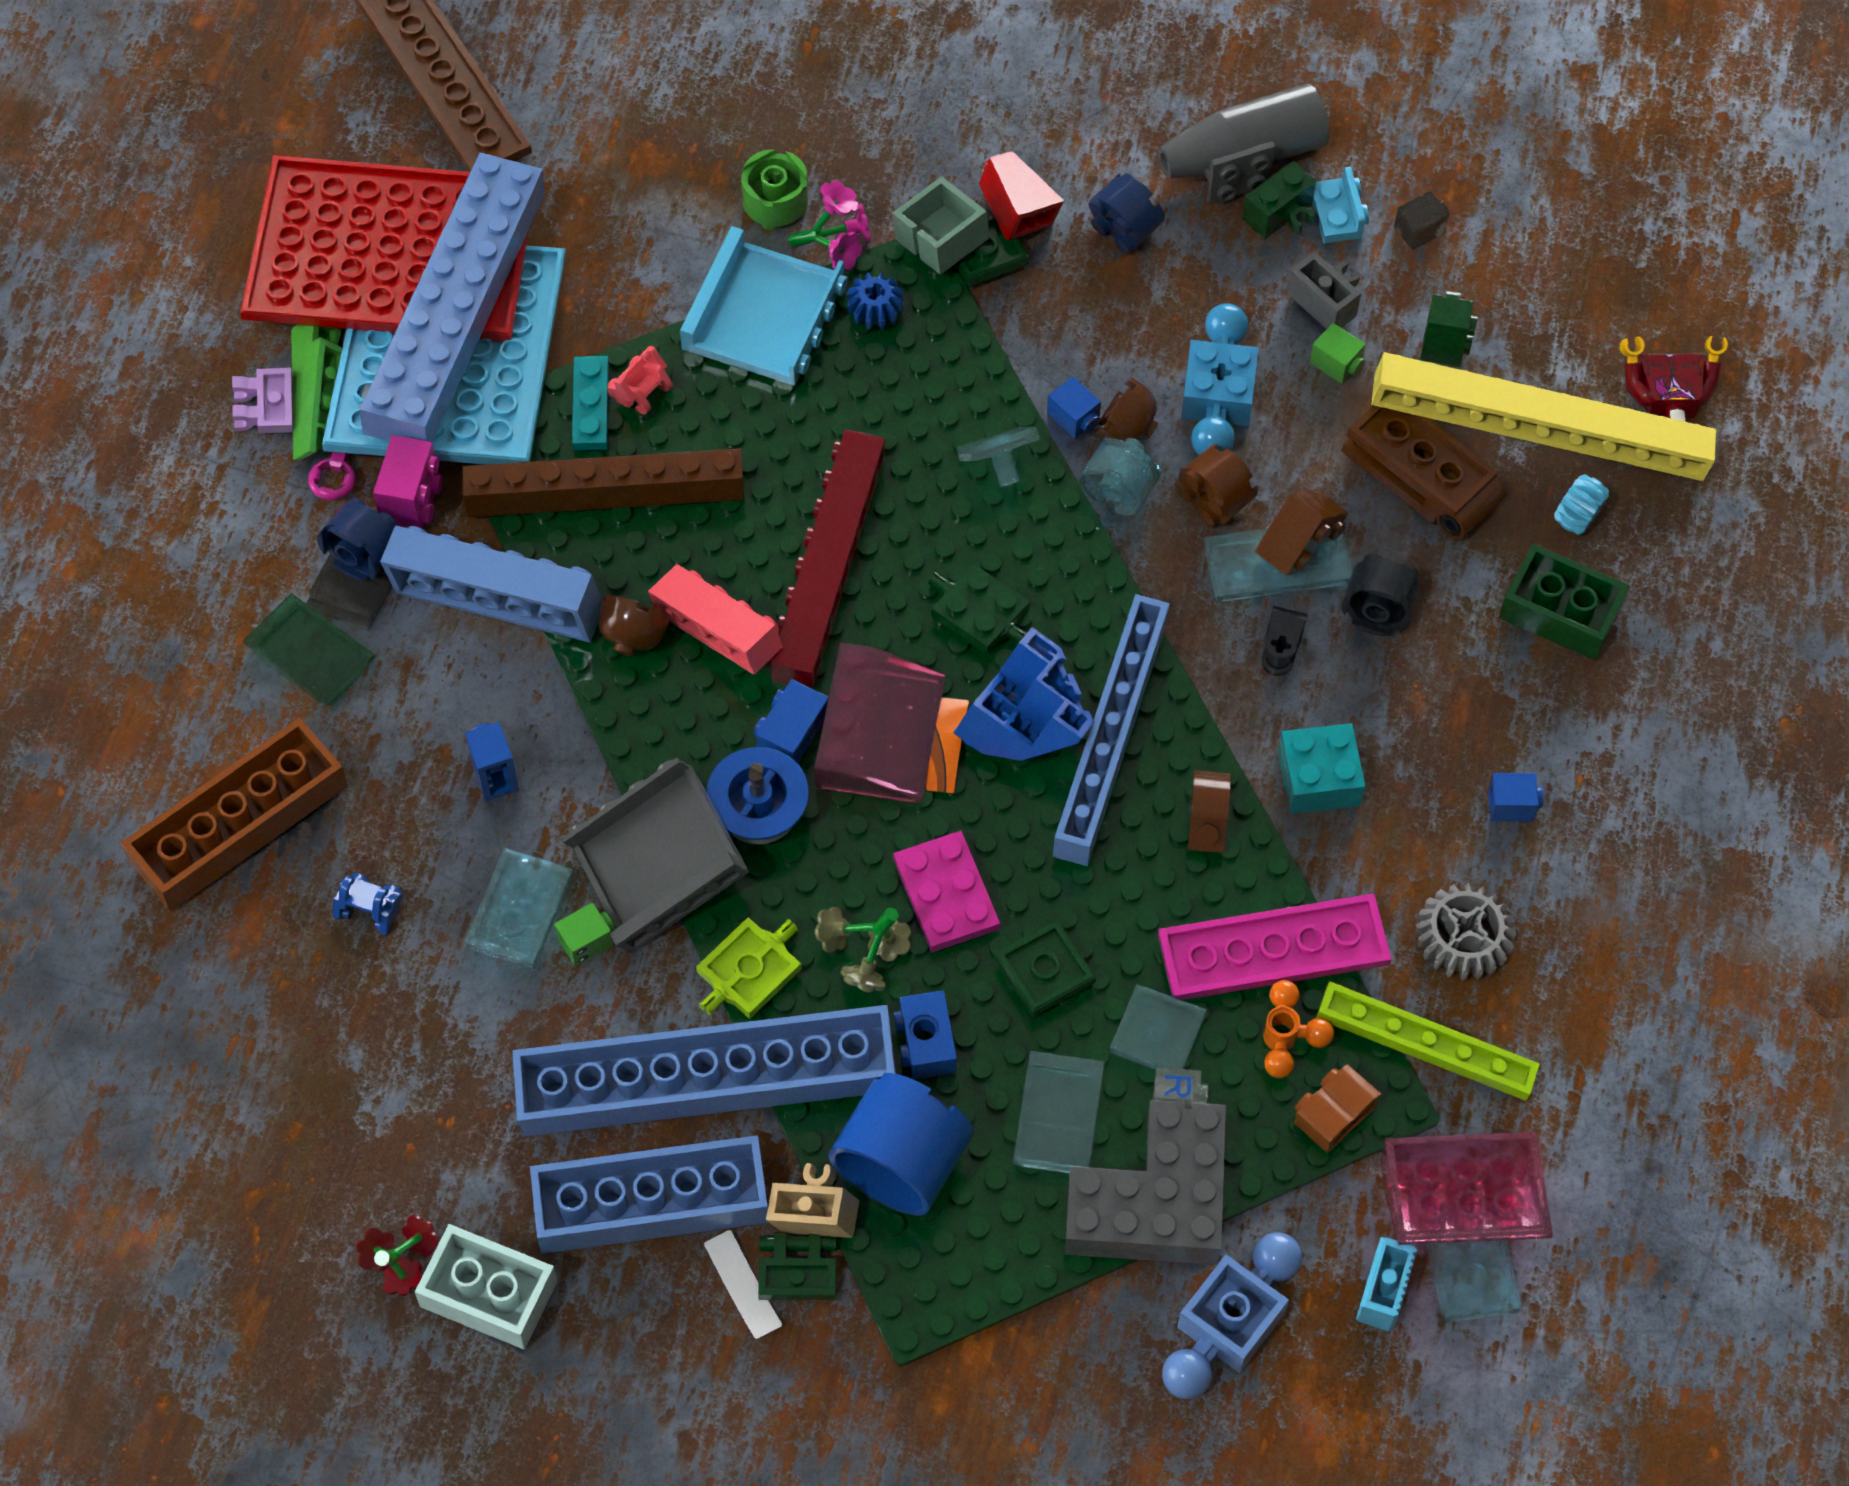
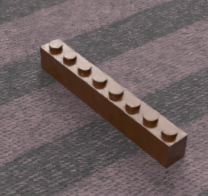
M741 449L463 466V497L468 517L744 500Z

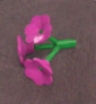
M833 180L830 184L824 183L820 188L824 196L822 199L823 203L826 205L824 214L813 229L789 235L788 242L792 248L817 242L828 247L830 251L829 256L833 260L832 267L834 270L839 260L844 261V269L851 270L856 263V259L862 253V245L859 243L860 237L855 232L862 234L866 243L871 242L869 225L863 204H858L855 201V192L850 188L844 187L840 181ZM857 211L856 218L845 221L844 225L821 230L831 215L838 213L839 215L846 216L848 213H855ZM841 233L836 240L830 241L823 238L825 236Z

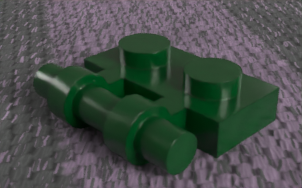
M775 1232V1236L759 1237V1251L774 1252V1258H759V1300H836V1258H821V1251H836V1237L810 1233L809 1236H787L786 1232ZM787 1251H809V1258H786Z

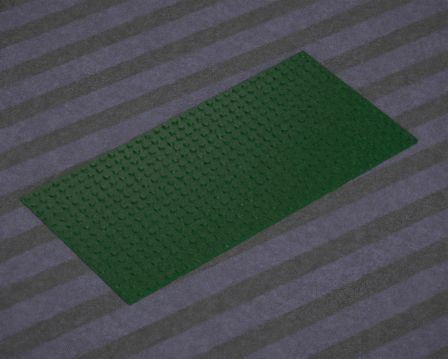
M894 239L862 251L861 255L856 259L854 267L851 270L844 269V276L848 277L845 292L842 296L837 295L834 302L836 306L830 322L825 321L822 327L823 336L818 348H812L809 368L805 375L800 374L795 386L682 350L680 329L685 321L682 320L590 355L608 356L610 382L613 378H618L629 367L633 357L640 356L649 346H653L668 366L665 372L671 379L673 387L668 392H664L657 386L646 397L651 406L647 414H641L635 409L638 405L636 401H633L634 404L628 408L617 403L615 398L610 397L608 394L607 450L573 451L574 362L545 373L530 462L741 449L744 500L487 517L504 552L507 550L516 551L525 558L537 561L541 558L548 559L558 566L569 569L581 567L593 575L602 601L604 596L612 595L638 601L639 605L649 608L653 606L648 590L678 564L689 572L691 570L696 571L705 582L713 587L715 585L722 587L731 598L736 601H745L754 612L762 617L765 615L769 616L777 624L780 615L786 616L788 606H785L787 591L790 585H796L798 577H795L796 563L799 556L805 557L807 550L804 547L806 531L808 527L814 528L816 519L813 518L814 507L817 498L823 499L825 490L822 489L825 472L827 469L832 470L834 461H831V455L835 441L841 442L845 429L885 438V458L813 690L829 697L830 714L798 763L808 783L809 796L805 812L786 835L768 844L745 843L729 833L749 873L681 920L701 961L747 918H750L761 929L771 933L776 932L787 919L791 920L792 924L794 923L797 926L798 932L788 939L784 945L787 951L801 963L802 969L751 1019L736 1006L724 1001L722 1006L731 1024L887 1005L896 1074L912 1079L910 1067L903 1068L900 1055V1045H906L904 1033H896L893 1012L900 1011V997L944 990L957 1058L956 1073L915 1079V1081L931 1088L929 1095L940 1100L948 1110L951 1106H956L967 1117L974 1130L971 1141L930 1210L922 1216L905 1214L871 1199L846 1181L836 1169L835 1180L830 1186L844 1188L859 1200L853 1238L836 1237V1243L894 1363L897 1366H905L1138 1261L1137 1259L1064 1255L1070 1166L1145 1171L1147 1115L1150 1100L1184 1102V1109L1188 1110L1191 1109L1192 1103L1226 1105L1222 1222L1434 1128L1439 1122V1115L1404 1053L1332 1025L1334 1029L1333 1040L1323 1048L1313 1047L1305 1038L1297 1037L1295 1045L1287 1050L1294 1059L1292 1072L1284 1078L1270 1076L1265 1070L1264 1060L1272 1049L1266 1045L1263 1033L1269 1012L1276 1008L1269 996L1273 985L1173 1002L1158 939V929L1318 902L1165 634L1163 635L1088 867L1053 857L1054 837L1091 727L1078 744L1022 761L982 754L975 748L965 744L962 740L954 792L946 793L926 790L931 748L941 698L968 700V712L975 700L1000 672L1018 645L1010 638H1006L998 642L985 654L931 617L932 607L944 595V593L928 584L929 579L935 572H939L940 575L949 581L955 582L975 564L1030 601L1029 610L1018 620L1017 627L1026 633L1033 627L1061 647L1066 658L1062 664L1067 674H1073L1082 694L1079 698L1082 709L1089 711L1093 720L1135 594L1143 595L955 265L940 275L920 259L919 253L917 255L913 254ZM832 263L823 266L825 268L834 270L832 267ZM882 272L885 280L894 278L897 287H901L903 291V311L900 315H897L895 324L885 322L883 330L878 325H873L868 330L866 322L856 325L854 316L849 315L847 310V303L849 302L847 300V292L849 288L853 287L856 278L865 280L867 273L873 278H877ZM462 463L463 466L485 465V464ZM599 622L591 643L543 631L621 796L628 792L631 785L647 779L657 772L661 764L675 758H679L693 766L705 791H707L708 780L713 770L724 758L736 751L757 747L756 736L754 735L756 724L762 716L767 717L772 710V701L778 690L781 688L785 690L788 685L772 681L770 666L765 664L753 675L671 622L668 624L663 639L655 648L648 651L635 650L634 656H627L613 651L615 644L603 637L600 632ZM1194 770L1230 773V802L1224 853L1188 850ZM962 831L999 919L1000 930L931 953L894 863L893 853ZM838 907L841 910L842 917L850 924L876 923L884 911L892 907L899 913L898 922L908 924L911 929V936L908 939L911 948L907 954L898 955L893 962H885L880 955L875 956L874 960L877 964L874 972L879 973L883 977L882 981L886 984L883 991L865 992L857 986H851L844 981V976L841 974L842 967L860 965L862 959L868 955V942L871 938L868 931L851 932L849 936H846V945L843 949L835 950L831 953L825 952L822 948V942L818 941L815 936V928L818 925L817 916L821 910ZM1058 919L1096 976V983L1032 1017L995 961L994 953ZM1357 971L1293 981L1299 990V1000L1292 1009L1298 1013L1300 1024L1307 1025L1309 1021L1316 1018L1329 982L1371 997ZM1285 1025L1273 1026L1279 1033L1290 1032V1029ZM921 1031L915 1035L920 1040H928L933 1037L927 1031ZM1348 1064L1380 1092L1381 1096L1377 1107L1359 1125L1353 1128L1335 1148L1326 1153L1294 1124L1297 1112L1295 1106L1308 1092L1314 1095L1323 1087L1320 1083L1332 1069L1336 1068L1339 1071ZM1165 1075L1192 1077L1190 1095L1183 1098L1178 1096L1175 1090L1164 1096L1165 1092L1176 1087V1079H1165ZM1180 1080V1093H1187L1188 1080ZM864 1095L771 1106L802 1172L805 1165L811 1163L816 1167L815 1179L823 1175L825 1164L833 1167L829 1160V1151Z

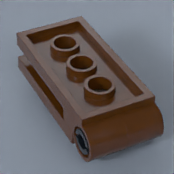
M1373 406L1349 428L1347 433L1349 439L1343 444L1341 452L1429 522L1434 524L1437 521L1440 529L1447 536L1455 540L1462 539L1506 497V488L1497 477L1498 472L1430 418Z

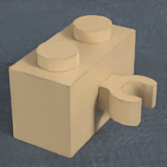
M807 1163L803 1170V1177L807 1185L772 1183L766 1220L778 1230L792 1234L809 1235L810 1233L821 1236L853 1238L859 1200L844 1188L830 1187L836 1175L833 1167L825 1164L823 1175L815 1179L816 1167L811 1163Z

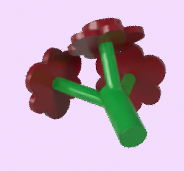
M411 1215L407 1218V1224L402 1227V1234L407 1239L398 1247L393 1244L395 1238L392 1233H382L380 1229L375 1227L369 1228L364 1234V1240H360L356 1244V1250L360 1253L358 1264L361 1268L369 1270L374 1267L378 1271L385 1270L383 1276L386 1280L383 1283V1290L389 1295L398 1293L400 1296H407L411 1289L417 1288L423 1276L420 1272L422 1264L418 1260L411 1262L408 1257H400V1255L409 1249L412 1253L420 1252L424 1257H428L440 1242L432 1223L427 1220L423 1221L418 1215Z

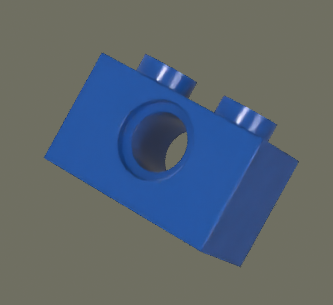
M944 990L900 997V1011H894L893 1013L896 1033H904L906 1045H900L903 1068L910 1067L913 1080L956 1073L957 1058ZM921 1031H927L933 1037L928 1040H920L915 1035Z

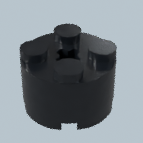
M1378 554L1365 555L1363 561L1357 563L1352 570L1341 605L1344 615L1347 612L1353 618L1352 624L1356 628L1373 635L1388 636L1391 630L1400 629V632L1405 631L1410 624L1420 592L1417 569L1410 564H1401L1382 558Z

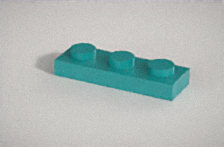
M608 356L574 357L573 451L607 450Z

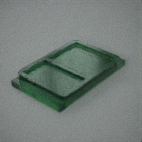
M292 593L243 640L244 644L252 649L257 657L316 701L324 703L326 706L375 658L374 653Z

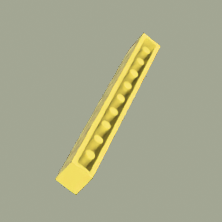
M1386 352L1383 353L1374 375L1371 403L1374 406L1699 481H1704L1715 461L1716 429L1699 424H1692L1665 416L1649 414Z

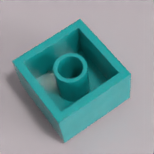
M1352 723L1281 731L1278 756L1290 814L1361 806L1366 786Z

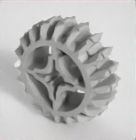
M1469 883L1464 886L1463 891H1459L1456 885L1453 884L1450 886L1448 893L1440 888L1436 892L1435 899L1429 897L1426 900L1425 909L1422 908L1419 912L1418 919L1420 922L1417 923L1415 932L1417 935H1420L1417 940L1418 948H1426L1423 953L1424 960L1435 958L1434 970L1440 969L1442 966L1446 967L1447 977L1452 976L1454 971L1460 972L1462 981L1467 979L1468 973L1471 972L1478 980L1482 977L1483 970L1492 975L1496 970V965L1502 967L1506 963V955L1511 954L1514 947L1512 941L1516 937V931L1511 928L1514 924L1513 916L1506 915L1508 911L1507 904L1496 905L1498 900L1497 893L1488 898L1484 896V886L1479 888L1477 892H1472ZM1483 920L1490 926L1494 941L1487 937L1488 933L1482 928ZM1437 922L1444 927L1443 931L1450 937L1447 944L1438 932Z

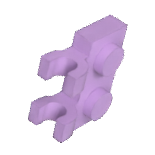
M291 368L256 369L257 377L253 378L232 376L234 403L247 402L254 396H257V406L232 405L235 431H246L257 425L258 434L293 432Z

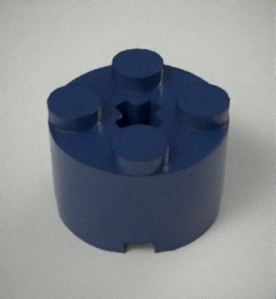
M1120 173L1117 174L1088 203L1094 216L1091 220L1093 228L1101 235L1110 234L1115 238L1114 241L1117 247L1126 254L1136 249L1164 222L1165 215L1159 203L1154 207L1148 199L1153 195L1150 190L1138 179L1127 173L1122 177Z
M352 497L318 533V546L324 555L328 551L335 558L332 564L343 574L358 581H365L368 577L372 580L383 568L380 561L397 524L389 514L384 512L379 514L366 506L359 498Z

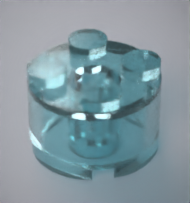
M1104 438L1081 473L1083 475L1080 478V484L1084 491L1100 505L1105 500L1115 505L1112 511L1122 515H1134L1142 507L1163 473V469L1143 452L1145 448L1138 440L1127 438L1126 441Z

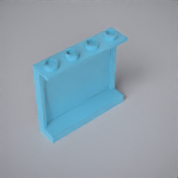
M731 226L680 329L682 350L795 386L800 374L805 375L809 368L812 348H818L823 336L822 327L825 321L830 322L836 306L834 302L837 295L842 296L845 292L848 277L844 276V261L839 260L835 270H831L746 243L744 230Z

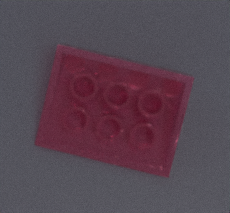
M840 642L814 767L815 787L922 804L934 730L936 728L946 675L878 648Z
M1537 1132L1385 1138L1380 1162L1385 1197L1398 1245L1552 1238L1553 1232Z

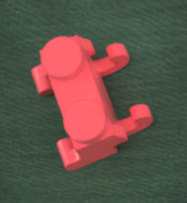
M649 346L640 356H635L631 359L629 367L618 378L610 380L607 392L610 397L615 398L617 403L628 408L634 404L633 401H636L638 405L635 409L641 414H647L651 406L646 397L657 386L662 391L668 392L673 387V383L665 372L668 366L656 348Z

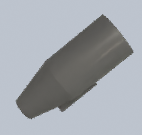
M1305 83L1215 111L1159 146L1158 157L1161 168L1167 178L1206 176L1209 182L1208 204L1211 205L1220 201L1227 202L1236 196L1253 191L1271 177L1274 162L1325 147L1329 141L1328 119L1318 92L1310 83Z

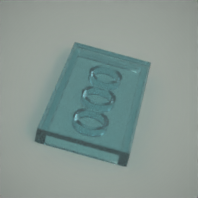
M1268 528L1204 537L1203 540L1217 603L1345 585L1349 583L1353 570L1343 532L1335 541L1331 540L1316 546L1312 553L1314 560L1307 570L1288 576L1254 552Z

